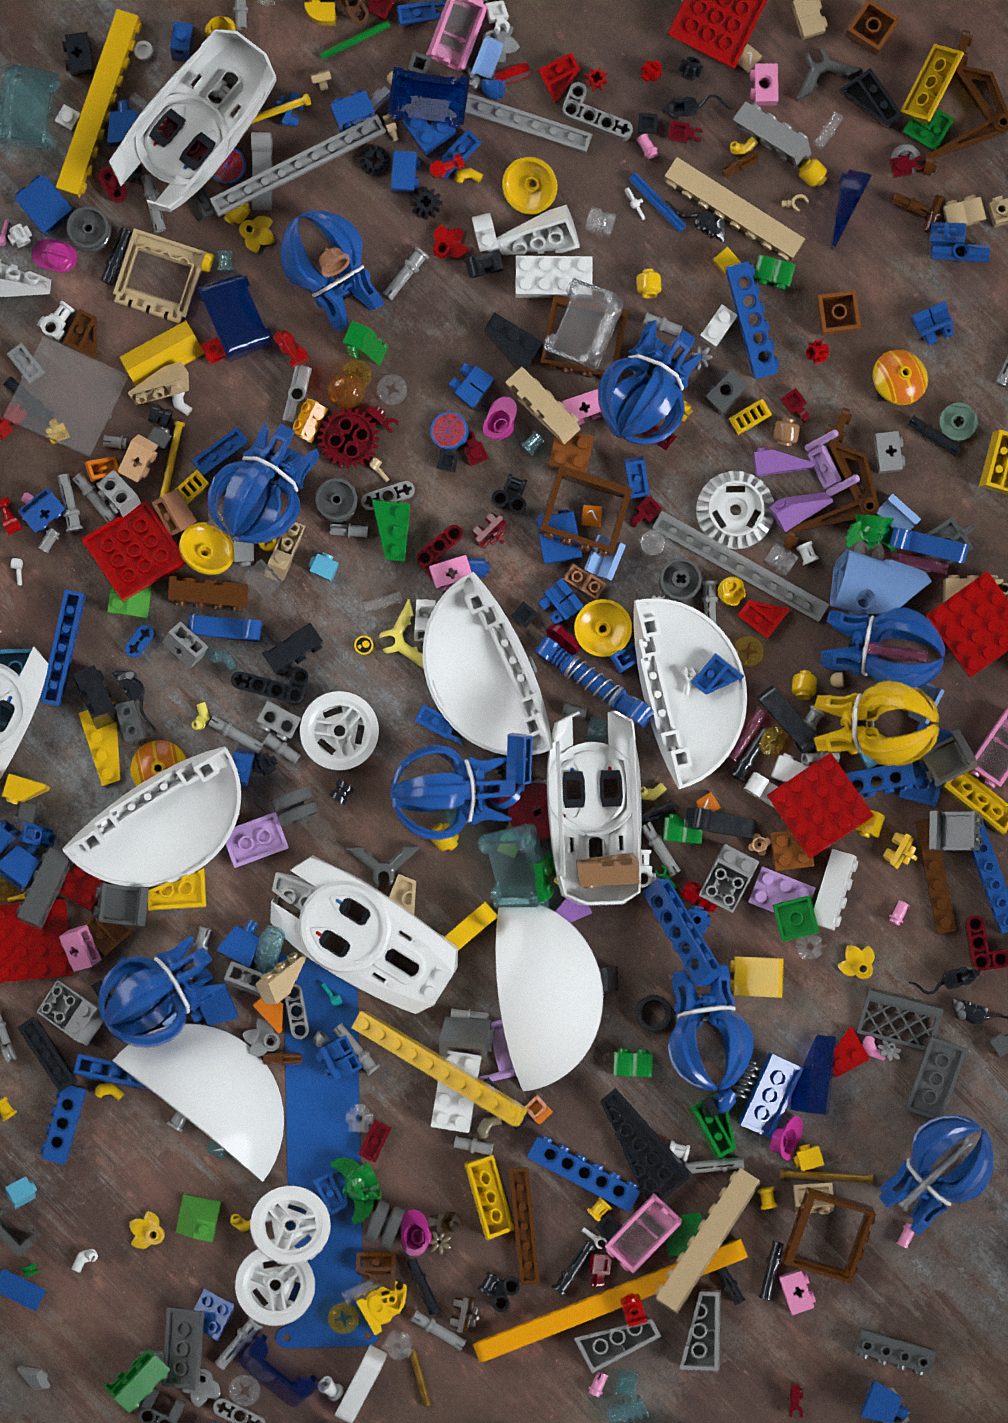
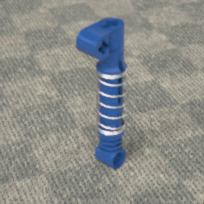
M547 636L543 638L534 651L536 654L548 662L552 661L551 664L557 668L559 667L564 676L570 678L573 675V679L577 681L576 684L580 683L585 687L584 690L592 691L594 693L593 696H599L602 699L601 702L606 701L609 708L617 709L642 728L648 724L654 714L651 707L641 700H636L628 695L626 690L620 687V685L615 686L612 683V679L607 680L604 678V674L597 673L595 667L590 668L587 666V661L580 663L579 656L576 654L568 655V651L564 652L565 649L561 648L555 641Z

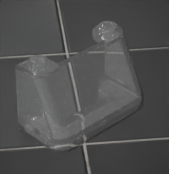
M573 278L566 290L568 297L571 299L557 333H552L546 337L544 350L594 371L602 359L620 316L623 300L613 292Z

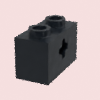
M88 32L66 34L65 41H62L64 53L67 52L68 59L65 60L66 70L70 71L72 77L94 74ZM76 51H80L78 58L75 56L77 54Z

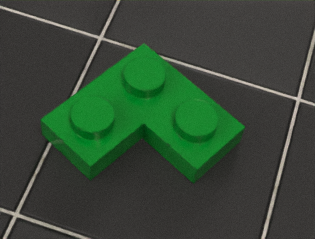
M938 109L929 125L925 126L911 118L902 134L929 150L935 151L954 118Z
M548 854L534 863L538 902L548 900L553 894V885L550 881V877L556 874L553 854Z

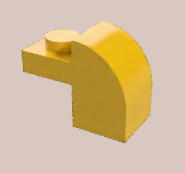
M321 0L304 2L306 14L313 23L320 26H336L335 2H321Z

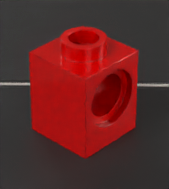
M219 337L201 344L210 365L227 358Z

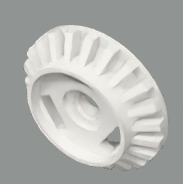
M743 471L721 473L704 486L698 497L696 506L698 524L706 536L729 549L747 548L759 542L769 531L774 520L769 507L774 505V500L764 482L754 475ZM743 486L745 487V492L726 493V487ZM732 505L740 506L741 513L739 515H733L730 512ZM756 509L760 512V515L753 528H750L746 525ZM717 510L726 527L720 528L712 512Z
M344 691L326 693L315 699L305 710L300 724V738L306 753L317 764L332 770H348L362 764L374 751L379 737L377 717L370 705L361 697ZM342 707V713L328 718L324 717V712ZM338 725L345 728L344 735L340 737L334 734V729ZM358 725L365 726L361 745L355 744ZM321 738L336 750L333 755L318 744Z
M284 1186L268 1192L258 1201L251 1216V1235L254 1244L269 1260H274L278 1264H302L309 1259H313L315 1255L322 1251L330 1234V1216L325 1204L313 1192L297 1186ZM288 1205L297 1206L304 1209L305 1211H307L306 1215L288 1209ZM272 1221L275 1239L269 1240L265 1222ZM293 1221L296 1224V1228L289 1231L285 1228V1223ZM309 1235L312 1238L304 1247L299 1249L294 1247L306 1236Z
M257 1249L242 1262L236 1275L235 1290L239 1304L246 1314L259 1323L278 1326L293 1322L307 1310L312 1302L315 1292L313 1270L308 1261L294 1265L283 1263V1266L264 1269L263 1262L272 1260H269L267 1256ZM272 1280L280 1281L281 1287L279 1290L271 1289L270 1282ZM298 1282L301 1284V1287L294 1302L289 1300L294 1283ZM255 1288L267 1300L268 1304L266 1306L262 1305L253 1294Z

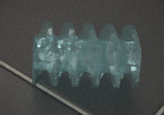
M268 925L261 932L253 959L254 963L258 966L271 968L278 963L285 939V933L281 928Z
M639 1394L637 1395V1401L629 1397V1404L623 1399L622 1406L618 1402H615L614 1408L610 1404L607 1405L606 1412L610 1423H621V1420L624 1423H628V1418L634 1423L636 1416L643 1420V1413L649 1418L644 1400Z

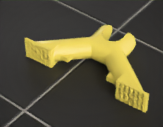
M407 599L393 629L381 632L379 638L388 636L395 638L393 646L382 649L384 653L389 654L399 651L424 669L423 653H420L417 647H411L407 644L403 636L407 625H411V617L414 616L411 600Z

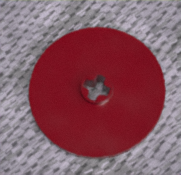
M547 784L525 785L524 792L521 791L519 794L521 796L520 799L508 807V816L512 819L510 823L513 829L526 839L535 841L548 839L551 836ZM541 807L542 815L534 817L532 808Z

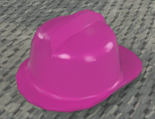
M43 239L38 241L32 249L33 261L37 266L44 269L64 273L70 271L77 262L75 249L65 242Z
M501 397L492 404L483 424L485 436L490 439L502 440L513 432L514 419L517 414V404L513 399Z
M799 1116L791 1118L785 1128L776 1129L772 1135L769 1149L772 1152L781 1154L784 1160L792 1158L795 1148L801 1139L803 1121Z
M415 1209L408 1210L404 1213L401 1221L402 1247L408 1255L420 1256L431 1242V1231L428 1228V1222L424 1214Z

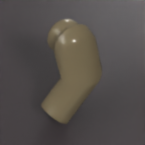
M497 1116L484 1118L477 1128L479 1137L482 1139L487 1138L492 1126L502 1124L501 1119Z

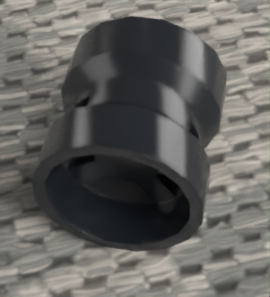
M155 403L149 414L148 421L159 423L160 426L167 428L173 411L170 409L165 410Z
M339 779L336 783L337 787L329 795L345 805L348 801L347 797L355 789Z

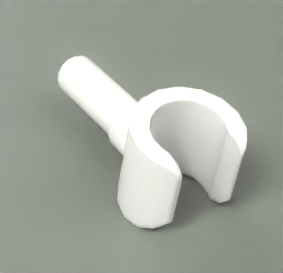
M13 558L11 560V568L17 569V585H22L21 570L23 561Z
M684 667L682 669V673L686 678L684 694L689 695L690 683L696 677V672L691 667V671L688 673V669Z
M585 1227L582 1229V1232L594 1241L597 1248L603 1249L598 1245L599 1240H604L607 1243L603 1236H596Z

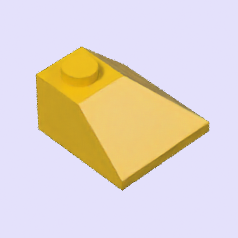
M8 774L2 796L6 797V802L17 805L18 801L25 802L48 792L50 787L46 784Z

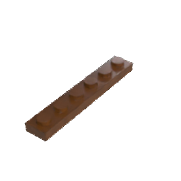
M930 818L917 820L915 824L936 934L956 931L942 852L929 849Z
M528 1167L509 1168L520 1286L540 1284Z

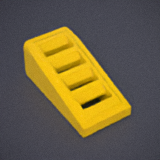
M761 399L730 417L729 421L737 435H740L770 418L772 414L765 401ZM760 406V408L762 409V411H763V413H764L763 416H761V414L759 413L757 407ZM751 410L754 411L756 417L758 418L757 420H754L753 416L750 413ZM744 414L747 415L748 419L751 422L750 424L746 422L743 416ZM737 418H740L742 424L744 425L743 428H741L736 420Z
M196 470L177 488L188 505L206 490L210 484ZM197 478L202 483V486L199 487L194 479ZM189 483L197 489L195 492L188 486ZM186 488V490L191 494V496L187 497V495L182 491V489Z

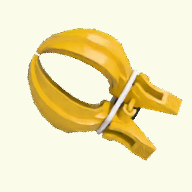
M878 682L874 687L865 690L863 694L853 693L844 697L818 695L814 705L815 709L842 717L840 722L843 725V729L815 737L814 742L817 751L841 752L848 750L850 754L864 753L878 764L901 766L911 764L922 758L923 755L932 749L938 737V724H931L921 731L893 738L883 736L874 727V721L878 719L879 715L895 709H906L918 713L931 722L937 723L939 721L937 707L931 697L918 687L911 688L900 682Z

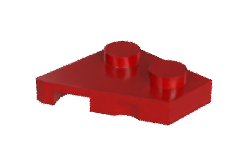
M849 1027L826 1061L835 1078L868 1061L869 1057L852 1027Z

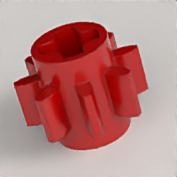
M657 59L654 62L648 60L640 69L643 73L641 78L647 83L650 80L655 83L663 74L661 70L662 64Z
M600 67L598 70L590 68L591 74H585V78L589 80L586 83V87L591 86L592 92L598 88L602 91V85L608 84V81L604 79L607 76V72L602 73ZM596 76L599 77L597 83L594 82Z
M822 340L809 342V346L806 349L808 360H813V364L827 361L826 358L829 355L827 344H822Z

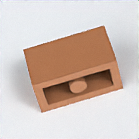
M178 488L152 502L171 536L197 522Z

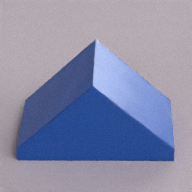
M634 642L609 657L619 674L637 663Z

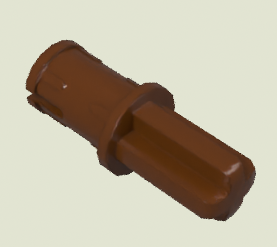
M751 152L740 159L735 158V161L722 167L721 170L726 179L740 171L743 172L744 168L757 162L759 159L755 152Z
M895 192L892 196L891 202L906 209V212L911 211L924 218L927 213L920 209L924 211L929 210V206L915 201L914 198L910 199L898 192Z
M935 195L930 211H927L928 216L922 230L931 233V222H938V219L942 217L940 214L946 200L945 197Z
M281 1051V1053L266 1052L263 1055L264 1065L280 1064L281 1066H284V1064H301L302 1054L284 1053V1051Z

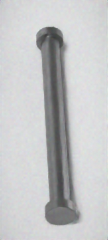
M965 1137L963 1142L903 1201L900 1200L898 1204L907 1211L909 1209L908 1206L969 1147L972 1148L973 1144Z

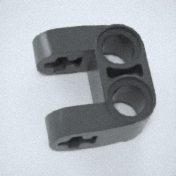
M154 1387V1390L149 1395H146L138 1419L140 1423H160L163 1419L168 1420L170 1423H176L186 1402L177 1398L171 1413L168 1414L153 1406L160 1389ZM150 1411L153 1418L146 1420L143 1417V1412Z

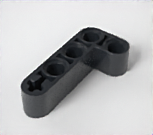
M297 668L293 671L289 684L238 671L231 676V683L236 689L298 705L305 698L310 676L305 669ZM297 673H305L306 679L303 682H297L295 679ZM241 675L244 680L249 681V677H251L249 689L245 683H240L239 686L235 679ZM261 680L264 684L263 689L259 691L254 690V682ZM276 685L282 687V693L278 696L272 694V688ZM295 690L301 694L300 699L297 701H293L290 698L291 692Z
M769 686L757 696L758 701L790 736L802 754L812 753L817 749L814 738L817 737L816 734L774 686Z
M687 808L684 828L753 839L756 819L712 812V810L704 808Z

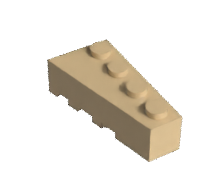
M523 367L517 370L505 382L515 399L563 444L568 442L581 429L577 423L579 419L572 412L569 414L566 411L567 408L560 401L557 402L552 393L547 389L545 390L536 378H533Z

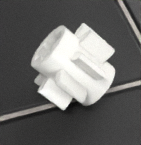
M17 224L9 229L11 234L7 237L12 246L16 244L19 248L30 242L29 237L32 234L27 226L23 227L22 224Z

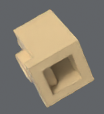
M1003 196L993 198L992 202L988 204V210L994 228L1008 224V198L1003 199ZM998 207H1003L1004 212H999Z

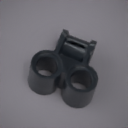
M499 250L490 251L484 255H474L465 259L469 278H477L485 274L504 270Z
M509 474L504 490L499 489L493 492L491 497L493 506L501 509L508 504L512 514L522 515L526 510L527 504L521 496L528 480H521ZM496 495H503L505 502L502 504L496 503L494 500ZM516 501H520L523 504V508L519 511L512 507V504Z
M487 1271L486 1278L477 1288L493 1297L492 1304L496 1311L505 1312L510 1306V1300L507 1295H516L520 1290V1282L514 1276L506 1277L502 1281L498 1276ZM514 1281L517 1284L516 1289L513 1291L506 1288L507 1282ZM498 1298H504L507 1301L504 1307L496 1305L495 1302Z

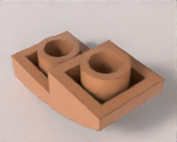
M574 563L570 565L563 577L565 582L595 600L598 599L606 586L605 582L589 574Z

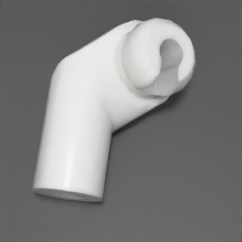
M87 1249L79 1252L72 1269L81 1272L84 1263L94 1262L97 1259L96 1251L94 1249Z

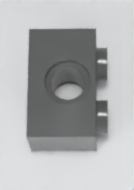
M733 369L729 373L725 371L718 378L720 382L716 386L712 384L705 391L707 394L705 400L720 415L748 387V384ZM723 386L728 387L730 394H721L720 388Z

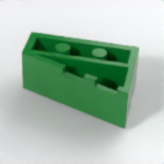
M354 321L351 322L343 340L344 349L349 357L354 359L360 357L378 366L381 365L389 345L383 343L381 338L377 340V334L370 328Z
M372 499L385 559L405 561L410 503Z
M716 1090L715 1092L709 1094L708 1096H706V1097H704V1098H707V1097H712V1098H713V1097L715 1096V1094L718 1092V1090ZM699 1100L688 1106L687 1109L714 1158H721L736 1149L729 1111L719 1113L718 1116L708 1118L707 1115L703 1114L700 1106L702 1102Z
M150 1349L131 1363L132 1368L127 1372L123 1373L121 1371L118 1373L117 1380L111 1384L107 1382L103 1385L108 1393L129 1413L140 1405L141 1400L146 1395H149L154 1390L156 1384L165 1379L171 1370Z

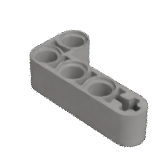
M580 82L572 84L562 109L563 117L566 120L624 142L631 138L633 127L630 122L583 104L587 92L585 85ZM580 89L583 94L577 97L573 94V91ZM574 107L576 112L569 114L566 112V108ZM589 113L593 115L594 119L586 121L583 116ZM607 120L611 123V126L604 128L601 122ZM615 124H617L616 131H613ZM623 128L627 129V132H625V134H621V130H623Z
M271 132L251 133L252 177L272 167L273 143ZM272 190L252 200V210H272Z

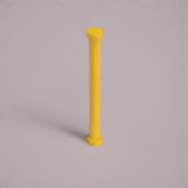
M304 94L299 99L260 112L251 124L305 104L307 106L311 105L310 97L308 94Z
M174 421L173 423L175 428L160 497L169 492L182 427H185L183 422Z

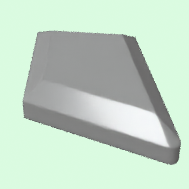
M21 1365L17 1368L18 1372L33 1390H43L50 1387L47 1380L48 1375L42 1369Z

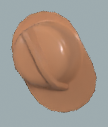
M325 248L326 252L319 258L321 272L324 277L339 274L350 263L349 254H344L339 248Z

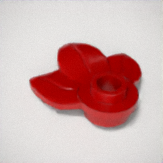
M441 224L434 232V255L441 259L448 256L453 258L463 256L468 251V247L461 243L463 229L454 228L447 231L445 226ZM444 246L446 251L440 252L439 247Z

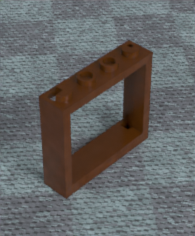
M554 295L540 365L544 366L543 368L554 371L557 368L562 369L563 373L573 374L578 372L583 377L592 378L593 375L600 377L601 380L605 370L547 359L557 307L621 319L613 362L619 360L629 310Z
M560 465L556 470L538 534H541L547 540H560V543L566 546H571V544L578 546V549L581 551L597 552L596 555L600 557H611L615 551L633 489ZM562 479L623 498L609 546L548 526Z
M806 1187L782 1257L784 1264L851 1283L852 1278L858 1272L857 1263L859 1260H862L864 1255V1243L869 1241L870 1226L875 1223L876 1214L873 1206ZM815 1199L864 1213L845 1269L796 1256Z

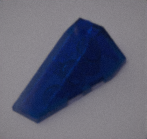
M849 169L847 174H842L838 182L841 186L838 192L830 249H835L872 176L871 174Z
M816 1035L803 1064L802 1074L793 1091L790 1110L824 1115L829 1114L836 1037Z

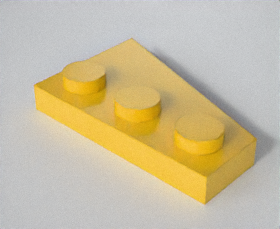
M200 869L195 873L181 877L177 881L168 882L150 889L148 892V910L206 907L205 869Z

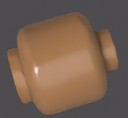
M783 417V421L775 423L773 438L777 440V444L792 446V443L797 442L800 426L794 423L795 419Z

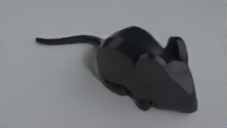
M710 94L698 104L696 98L691 96L684 97L683 99L673 98V101H669L661 110L670 118L678 120L679 116H695L698 109L712 97L717 98L727 109L732 110L733 108L727 106L718 95Z
M666 200V203L680 216L696 217L694 226L701 232H707V236L711 239L715 236L716 239L724 243L726 233L725 221L723 219H717L710 211L684 214Z
M114 671L112 674L120 681L118 683L120 688L125 690L124 693L130 701L140 700V713L156 731V728L143 711L145 687L137 679V674L133 671Z
M960 967V969L946 971L933 991H926L915 982H909V984L915 985L924 994L932 995L942 985L947 989L970 985L981 972L969 967Z
M952 998V1006L958 1020H966L971 1024L978 1025L994 1017L1008 1019V1016L1002 1014L987 1016L988 1008L977 1004L972 1005L969 1001L962 1002Z

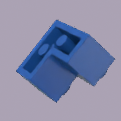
M357 90L351 93L350 97L345 99L344 97H339L330 104L332 115L340 133L357 125L360 121L375 116L366 90L363 92Z
M419 110L403 120V127L424 156H427L456 135V129L445 114L430 125Z

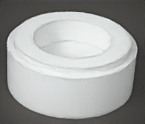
M147 41L136 43L134 47L136 58L141 61L149 60L153 56L152 45Z

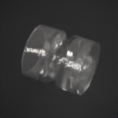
M591 206L584 230L593 233L599 231L600 235L610 238L617 214L610 211L603 213L602 209Z
M653 530L646 532L639 542L641 553L649 558L659 556L665 547L664 536L660 532Z
M776 542L763 560V563L770 568L776 567V572L785 577L797 561L798 556L791 551L786 552L785 547Z

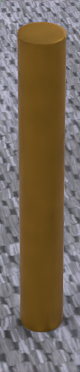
M416 1348L408 1350L423 1406L427 1407L431 1405L417 1351Z

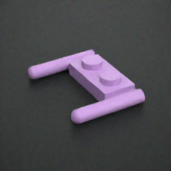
M832 430L805 445V450L809 452L808 456L811 462L814 463V469L823 488H826V494L829 497L860 480L858 475H853L841 482L842 479L826 445H823L838 436L837 430Z
M502 1020L491 1022V1027L495 1028L492 1044L499 1072L478 1078L483 1081L489 1077L492 1081L517 1076L510 1057Z

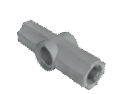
M302 365L295 366L291 387L288 391L283 421L294 424L298 418L301 407L306 399L312 368ZM295 390L302 391L303 394L300 399L292 397V393Z

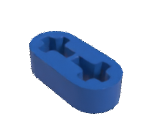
M142 625L137 629L125 646L128 656L137 658L142 655L155 636L151 626ZM147 629H149L150 637H144V639L140 641V638L143 635L141 631H146ZM137 642H140L139 646L137 647L139 652H134L133 654H131V649L129 647L131 645L135 646Z

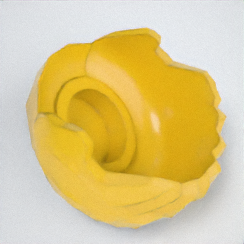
M215 16L206 25L205 35L208 38L215 29L235 31V24L228 17Z
M737 577L725 578L717 589L719 598L726 605H738L740 600L746 596L744 583Z

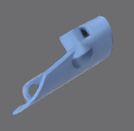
M847 549L836 561L833 568L830 606L848 611L849 615L854 616L864 614L880 615L894 608L902 607L932 581L923 570L890 559L881 561Z

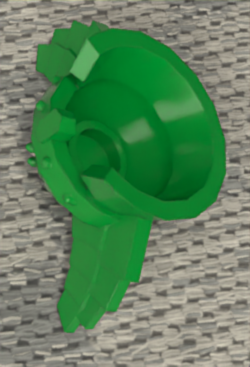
M854 514L856 522L851 524L847 531L848 534L845 537L847 541L846 547L851 548L856 542L862 540L868 545L869 549H873L875 545L882 543L888 548L890 553L897 552L896 547L889 546L893 532L891 524L894 518Z
M336 1158L335 1161H331V1167L344 1175L346 1182L342 1192L344 1195L352 1198L355 1203L352 1221L355 1225L358 1221L362 1223L373 1212L375 1200H381L382 1198L378 1179L368 1162L360 1165L353 1158Z

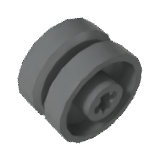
M85 206L75 210L67 221L69 238L79 250L86 253H95L108 245L111 238V227L106 216L100 210Z
M333 478L320 485L316 492L315 502L319 513L324 519L334 523L348 521L354 516L358 508V497L355 488L344 479ZM337 497H339L340 502L334 503L333 499L336 500Z
M684 558L673 559L660 572L659 588L669 600L676 602L688 601L695 596L701 587V571L691 560ZM679 577L682 578V579H683V583L680 582V583L678 584V583L676 582V581H677V578H679Z
M310 786L291 792L271 802L276 812L287 809V812L278 817L281 827L301 822L320 811L317 802L312 801L304 804V801L313 796Z
M380 1200L376 1211L372 1213L364 1240L374 1243L379 1233H382L380 1246L390 1250L405 1210L396 1206L389 1217L387 1216L390 1208L389 1203Z

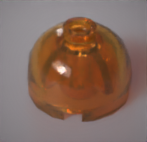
M350 370L336 373L327 384L329 401L340 409L356 407L366 394V386L363 379Z

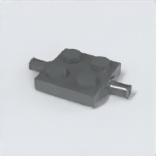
M951 517L926 535L968 544L969 552L974 547L970 543L967 534L977 528L974 526L968 529L974 525L973 522L962 528L954 517ZM927 554L918 557L919 561L926 557L920 562L921 564L932 558L937 562L941 570L954 562Z

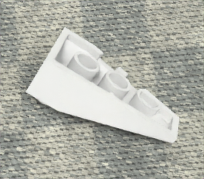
M567 205L548 210L496 238L502 255L525 254L526 252L544 254V251L563 253L580 247L574 222Z
M0 259V297L50 294L51 279L31 271L25 273L18 270V266L14 264L8 266L1 263Z
M280 872L275 873L272 887L274 893L289 904L296 906L299 910H302L308 897L318 889L301 877ZM350 900L343 913L348 914L352 900Z

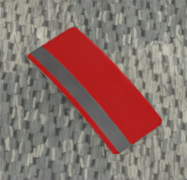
M527 62L494 74L495 80L505 81L506 85L532 76Z

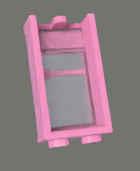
M446 0L426 56L432 57V60L458 72L465 70L488 6L483 4L482 0Z
M1008 709L1004 710L999 720L974 754L977 759V768L969 771L976 777L980 775L986 779L984 782L992 788L995 786L997 788L1001 787L1008 777Z
M653 1193L621 1229L607 1241L605 1248H607L606 1252L611 1257H616L626 1271L630 1270L634 1273L681 1224L682 1219Z

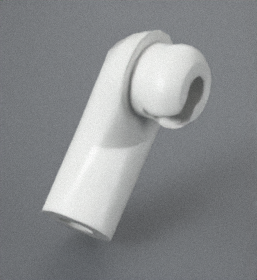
M185 392L172 395L173 406L188 416L193 408L184 403L183 396Z

